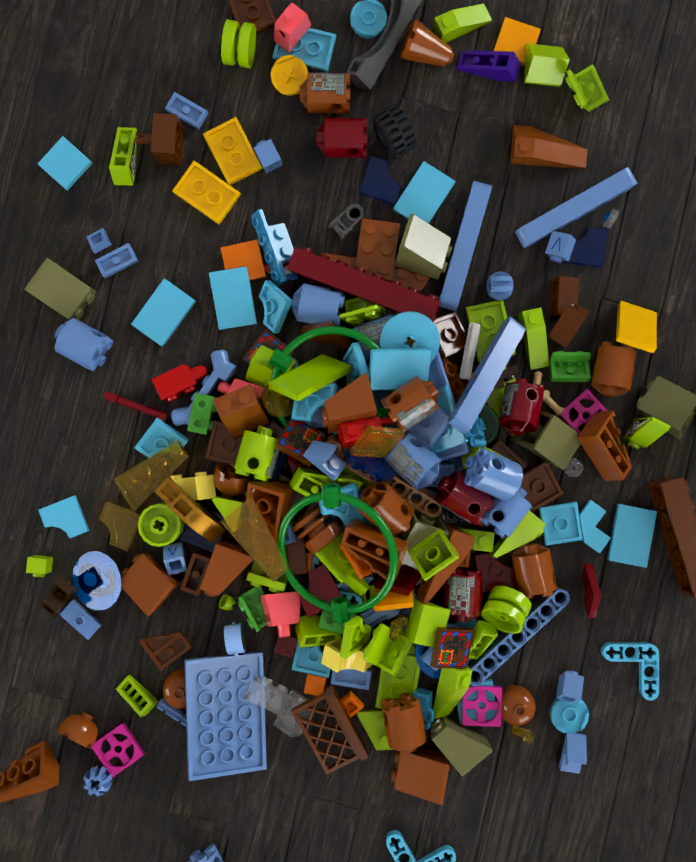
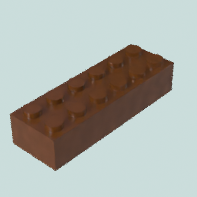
M667 476L647 482L679 590L683 594L696 598V517L693 511L695 509L694 502L688 494L689 485L684 477Z

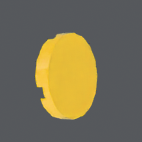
M293 55L282 56L274 63L271 70V81L276 90L281 94L287 96L297 95L300 93V85L307 79L308 69L305 63L298 57Z

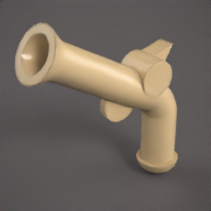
M537 371L533 374V385H541L543 374ZM544 390L543 401L558 416L565 408L560 407L550 397L548 390Z

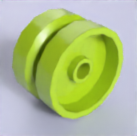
M227 19L222 34V63L234 66L238 60L240 67L251 68L256 47V26L253 23L244 22L240 28L238 21Z
M166 502L149 506L139 517V534L145 542L152 546L161 547L173 543L181 537L185 529L186 523L167 507L168 504ZM160 522H164L165 526L162 527Z
M495 586L489 593L488 601L485 603L481 615L486 622L493 623L497 630L511 634L520 633L524 627L525 618L531 610V602L523 593L513 588Z

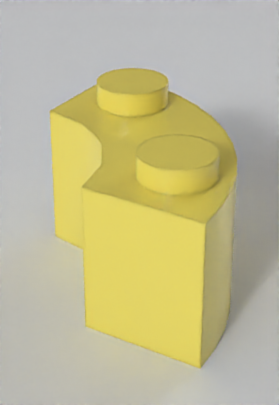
M207 472L195 473V477L182 478V475L170 476L193 500L216 497L214 475H207Z
M343 638L335 639L325 644L321 664L335 672L344 669H354L364 673L373 665L363 660V652L368 644L346 659L340 656Z

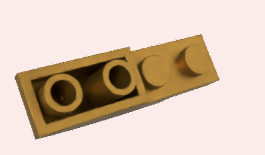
M170 477L154 491L168 504L167 507L211 543L226 530L215 517L199 502L196 503Z

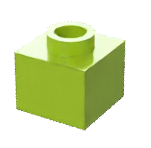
M40 555L27 557L26 573H33L34 577H45V574L52 572L53 557Z

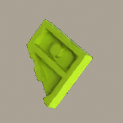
M382 709L360 710L357 712V716L375 749L393 750L388 746Z

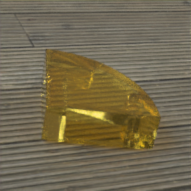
M401 615L391 622L389 639L396 641L401 636L399 632L403 626H407V616Z
M512 725L510 732L514 736L523 737V741L533 743L534 735L530 730Z

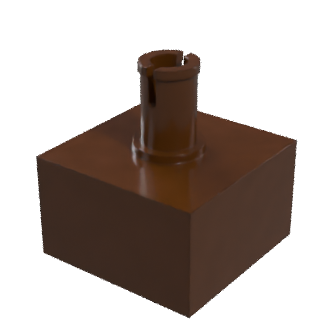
M153 113L152 133L136 132V136H138L136 137V144L151 145V153L159 165L181 166L184 128L176 114Z

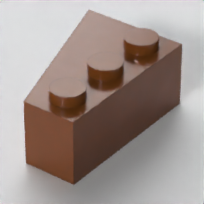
M614 410L595 412L577 437L604 481L624 480L632 468L625 444L621 445L618 436L621 433L620 429L615 427L613 417H615Z
M354 519L346 526L341 545L357 559H362L368 564L372 572H377L386 580L389 573L390 557L388 546L381 530ZM393 536L398 554L397 578L409 543Z

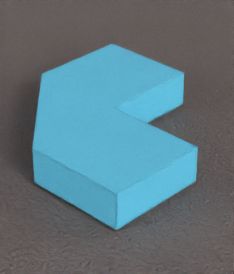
M588 500L579 513L583 534L582 542L596 552L601 553L611 538L595 526L606 511L592 500Z

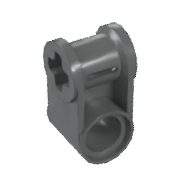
M351 204L330 223L329 228L333 229L340 236L341 241L345 240L362 222V218H364L362 207L358 204ZM353 211H358L360 216L354 219L350 217V214Z

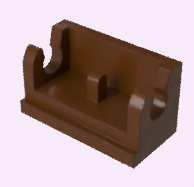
M559 276L551 279L549 317L560 318L568 304L571 305L572 302L578 304L579 278Z
M573 302L571 305L568 304L548 337L566 348L590 311Z

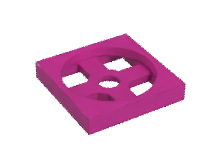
M585 389L565 407L559 416L568 426L580 434L579 426L587 423L597 410L600 409V412L607 410L589 389ZM581 399H588L594 403L589 408H584L579 401ZM572 407L578 412V417L573 422L569 419V411ZM583 412L589 413L588 419L582 417Z
M469 685V689L462 697V726L501 727L502 687ZM478 690V698L474 701L467 700L471 693ZM486 690L492 692L497 697V701H488L486 699ZM479 702L485 703V707L483 709H480L478 707ZM466 709H475L477 711V720H472L467 715ZM496 710V715L493 719L485 720V712Z
M124 722L95 741L92 749L105 768H107L109 774L111 773L112 778L145 755L144 750ZM114 734H123L128 738L123 741L117 740ZM107 739L111 745V750L104 754L101 747L103 741ZM133 744L134 754L130 759L126 750L127 747ZM115 746H121L122 751L116 752ZM116 756L120 758L123 764L121 766H113L109 760Z

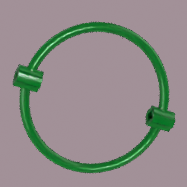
M339 326L315 328L299 335L283 351L276 348L268 362L274 366L271 381L278 378L281 371L286 373L294 357L290 356L294 349L303 342L317 336L326 334L345 335L362 342L370 349L381 348L370 338L356 330ZM270 389L274 411L285 428L289 420L282 410L278 392ZM396 389L388 390L387 395H389ZM379 405L376 417H380V419L390 418L388 414L390 408L387 410ZM391 424V425H388V426H382V427L385 428V429H387V430H389V428L392 426V424Z
M330 483L321 486L322 492L302 498L289 509L279 528L277 551L282 570L292 587L311 604L332 612V620L342 623L349 621L350 614L368 610L384 599L396 578L398 554L393 535L382 517L360 499L341 493L340 485L337 483ZM322 500L324 507L335 508L342 505L341 501L346 502L365 512L377 524L388 546L390 566L383 587L374 597L361 604L351 606L346 597L333 598L331 603H327L313 596L298 582L288 564L285 538L292 518L306 505Z

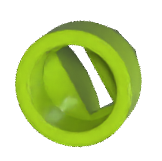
M224 594L219 601V608L226 611L232 610V605L236 604L235 599L228 594Z

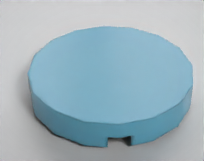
M364 0L357 2L351 9L350 24L357 35L370 39L382 34L388 17L383 4L377 0Z
M556 698L550 706L549 715L551 722L562 733L581 731L588 723L589 711L582 699L574 704Z

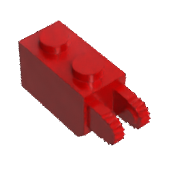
M182 364L151 380L161 400L168 401L169 403L179 398L178 395L184 392L189 394L195 391V387L199 385L198 381L204 379L209 374V369L202 365L191 368Z
M373 417L340 423L337 433L341 450L376 444L383 438L397 435L396 429L384 431L382 429V426L393 424V420L391 417L383 419Z

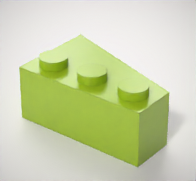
M298 467L289 485L293 490L308 496L322 492L321 486L330 483H337L340 487L354 483L358 492L363 482L357 476L339 474L338 478L333 481L321 470Z

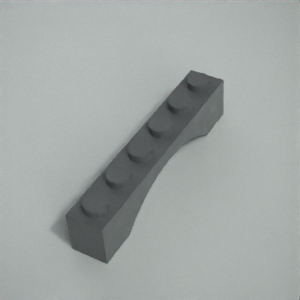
M391 0L390 15L382 36L368 52L355 57L346 73H350V80L358 89L371 90L375 85L376 79L384 69L385 63L393 53L397 42L402 37L405 28L412 20L413 14L422 0Z

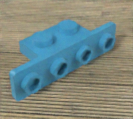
M258 209L251 216L252 225L256 229L259 244L262 246L265 254V261L268 263L271 271L272 280L278 287L287 281L282 264L290 262L294 248L285 223L268 226L263 210Z

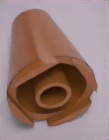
M416 19L412 22L405 36L404 46L401 47L399 58L441 67H445L446 64L450 65L454 57L452 48Z

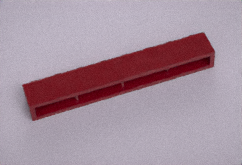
M302 246L299 249L295 247L287 270L397 313L407 311L424 314L433 322L435 321L441 306L437 296L427 293V296L419 294L420 290L410 286L408 289L401 287L402 284L395 280L387 282L379 274L373 273L371 276L366 274V270L355 266L352 269L347 267L348 263L337 259V262H334L325 254L319 253L318 256L312 254L313 250Z

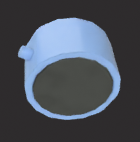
M232 622V625L224 626V641L228 655L234 654V656H238V653L246 652V640L242 623L236 624V622Z

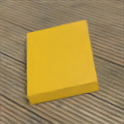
M237 117L203 133L229 185L263 169Z
M196 161L192 162L172 190L174 194L218 225L221 224L241 195L239 191Z
M620 301L617 311L616 341L654 353L657 349V312Z

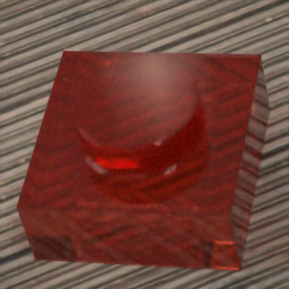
M278 636L274 653L292 658L298 638Z

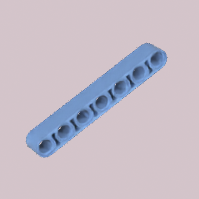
M627 167L520 227L514 233L525 249L552 234V231H558L635 187L638 182L630 168Z
M473 181L439 298L441 302L440 307L452 311L457 310L491 193V185Z
M511 316L499 328L447 420V423L462 434H466L472 428L525 333L526 328Z
M557 587L553 591L552 596L541 597L531 606V610L525 618V624L520 632L519 639L513 640V634L503 632L484 651L478 660L474 659L468 667L472 669V672L477 671L478 676L471 679L470 685L478 686L482 684L569 603L570 596L568 592L561 587ZM558 592H562V599L556 601L555 595ZM544 605H548V612L541 614V608ZM533 618L535 620L534 625L527 627V621ZM506 645L505 652L499 653V646ZM492 658L493 661L489 666L483 664L485 659Z

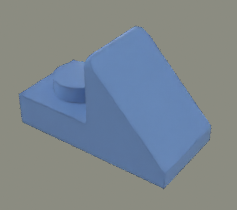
M314 440L303 454L307 460L333 481L338 478L346 465L344 461L334 454L337 445Z
M566 732L559 768L560 771L580 774L581 765L587 764L586 735Z

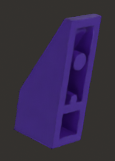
M461 50L456 68L460 71L496 81L516 82L521 63L514 52Z

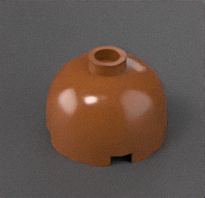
M221 462L214 471L215 487L222 492L223 496L228 498L244 494L247 491L248 483L252 482L253 474L250 473V476L237 474L234 467Z
M185 668L171 672L163 686V696L166 702L177 709H186Z
M509 685L503 688L501 718L514 726L530 722L536 711L535 699L531 692L524 686Z
M83 712L82 715L71 714L67 716L58 727L57 732L91 749L96 741L98 728L92 721L93 716Z

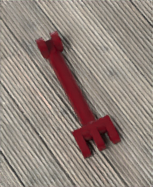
M105 392L103 394L106 400L159 418L165 423L169 414L114 393Z

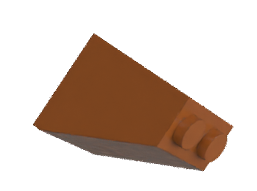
M367 373L361 375L324 402V409H321V420L323 428L327 427L328 434L337 432L340 423L376 417L377 409Z
M251 384L213 399L220 419L233 438L243 435L245 430L253 431L258 426L270 424L258 393Z
M221 540L215 545L200 589L204 590V594L208 596H219L255 558V553Z
M146 551L142 554L139 552L132 560L134 564L130 569L125 568L120 576L122 589L149 617L162 605L182 580L175 574L168 576L166 567Z
M417 747L411 753H403L396 750L394 762L397 763L396 770L392 769L391 782H394V789L443 805L450 766L446 756L441 751Z

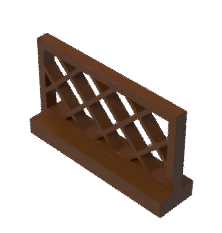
M333 685L327 687L326 692L291 709L326 775L359 758L362 761L369 758L367 747ZM326 700L328 704L326 710L316 708L318 702ZM304 709L311 711L308 719L300 717L298 712ZM314 712L324 715L322 722L311 720ZM327 716L336 718L335 726L324 724ZM309 725L320 727L317 735L308 732ZM323 728L332 730L330 738L320 736ZM336 732L345 735L343 742L333 739ZM318 740L328 743L326 751L317 748ZM331 744L341 746L339 754L329 752ZM344 748L352 749L355 753L349 757L342 755ZM327 756L336 758V763L328 767L325 762Z

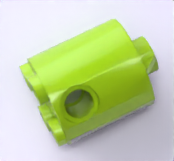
M258 426L256 433L244 431L234 466L236 469L235 473L250 476V473L255 474V479L268 481L269 478L272 479L280 451L274 448L279 439L271 437L272 429ZM258 459L259 466L253 469L252 462Z

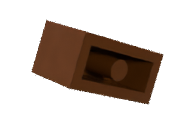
M198 550L192 554L180 590L196 596L203 592L200 587L212 555Z

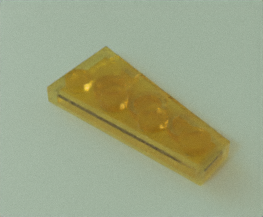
M178 440L113 480L132 510L135 511L189 455Z
M250 496L221 523L270 579L275 582L289 567L272 533L268 529L254 498Z

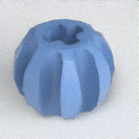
M506 272L493 273L487 281L488 295L494 300L499 301L510 297L514 285L512 277Z
M97 765L86 771L82 785L84 789L89 791L87 794L91 796L96 794L98 797L109 791L112 785V775L106 771L107 768L102 766L100 769Z

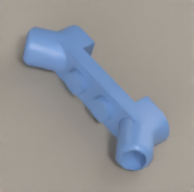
M217 350L211 353L214 371L211 375H207L202 382L203 387L195 393L210 396L221 379L228 383L237 366L229 361L227 351ZM193 402L188 407L174 409L171 412L172 421L176 426L189 424Z

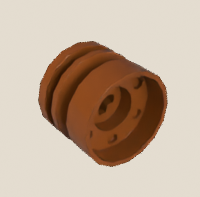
M319 506L312 508L303 515L292 528L294 533L301 527L304 530L298 536L299 539L307 535L309 536V540L304 546L311 555L315 554L344 530L337 520L328 523L326 520L331 514L322 516Z

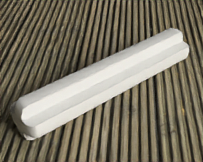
M470 323L468 327L459 378L470 380L480 332V324Z

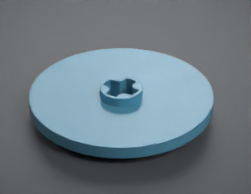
M407 311L399 313L387 321L381 332L380 346L381 349H430L431 363L439 350L440 335L436 325L430 318L418 312ZM407 337L415 339L413 345L410 346L409 343H405Z

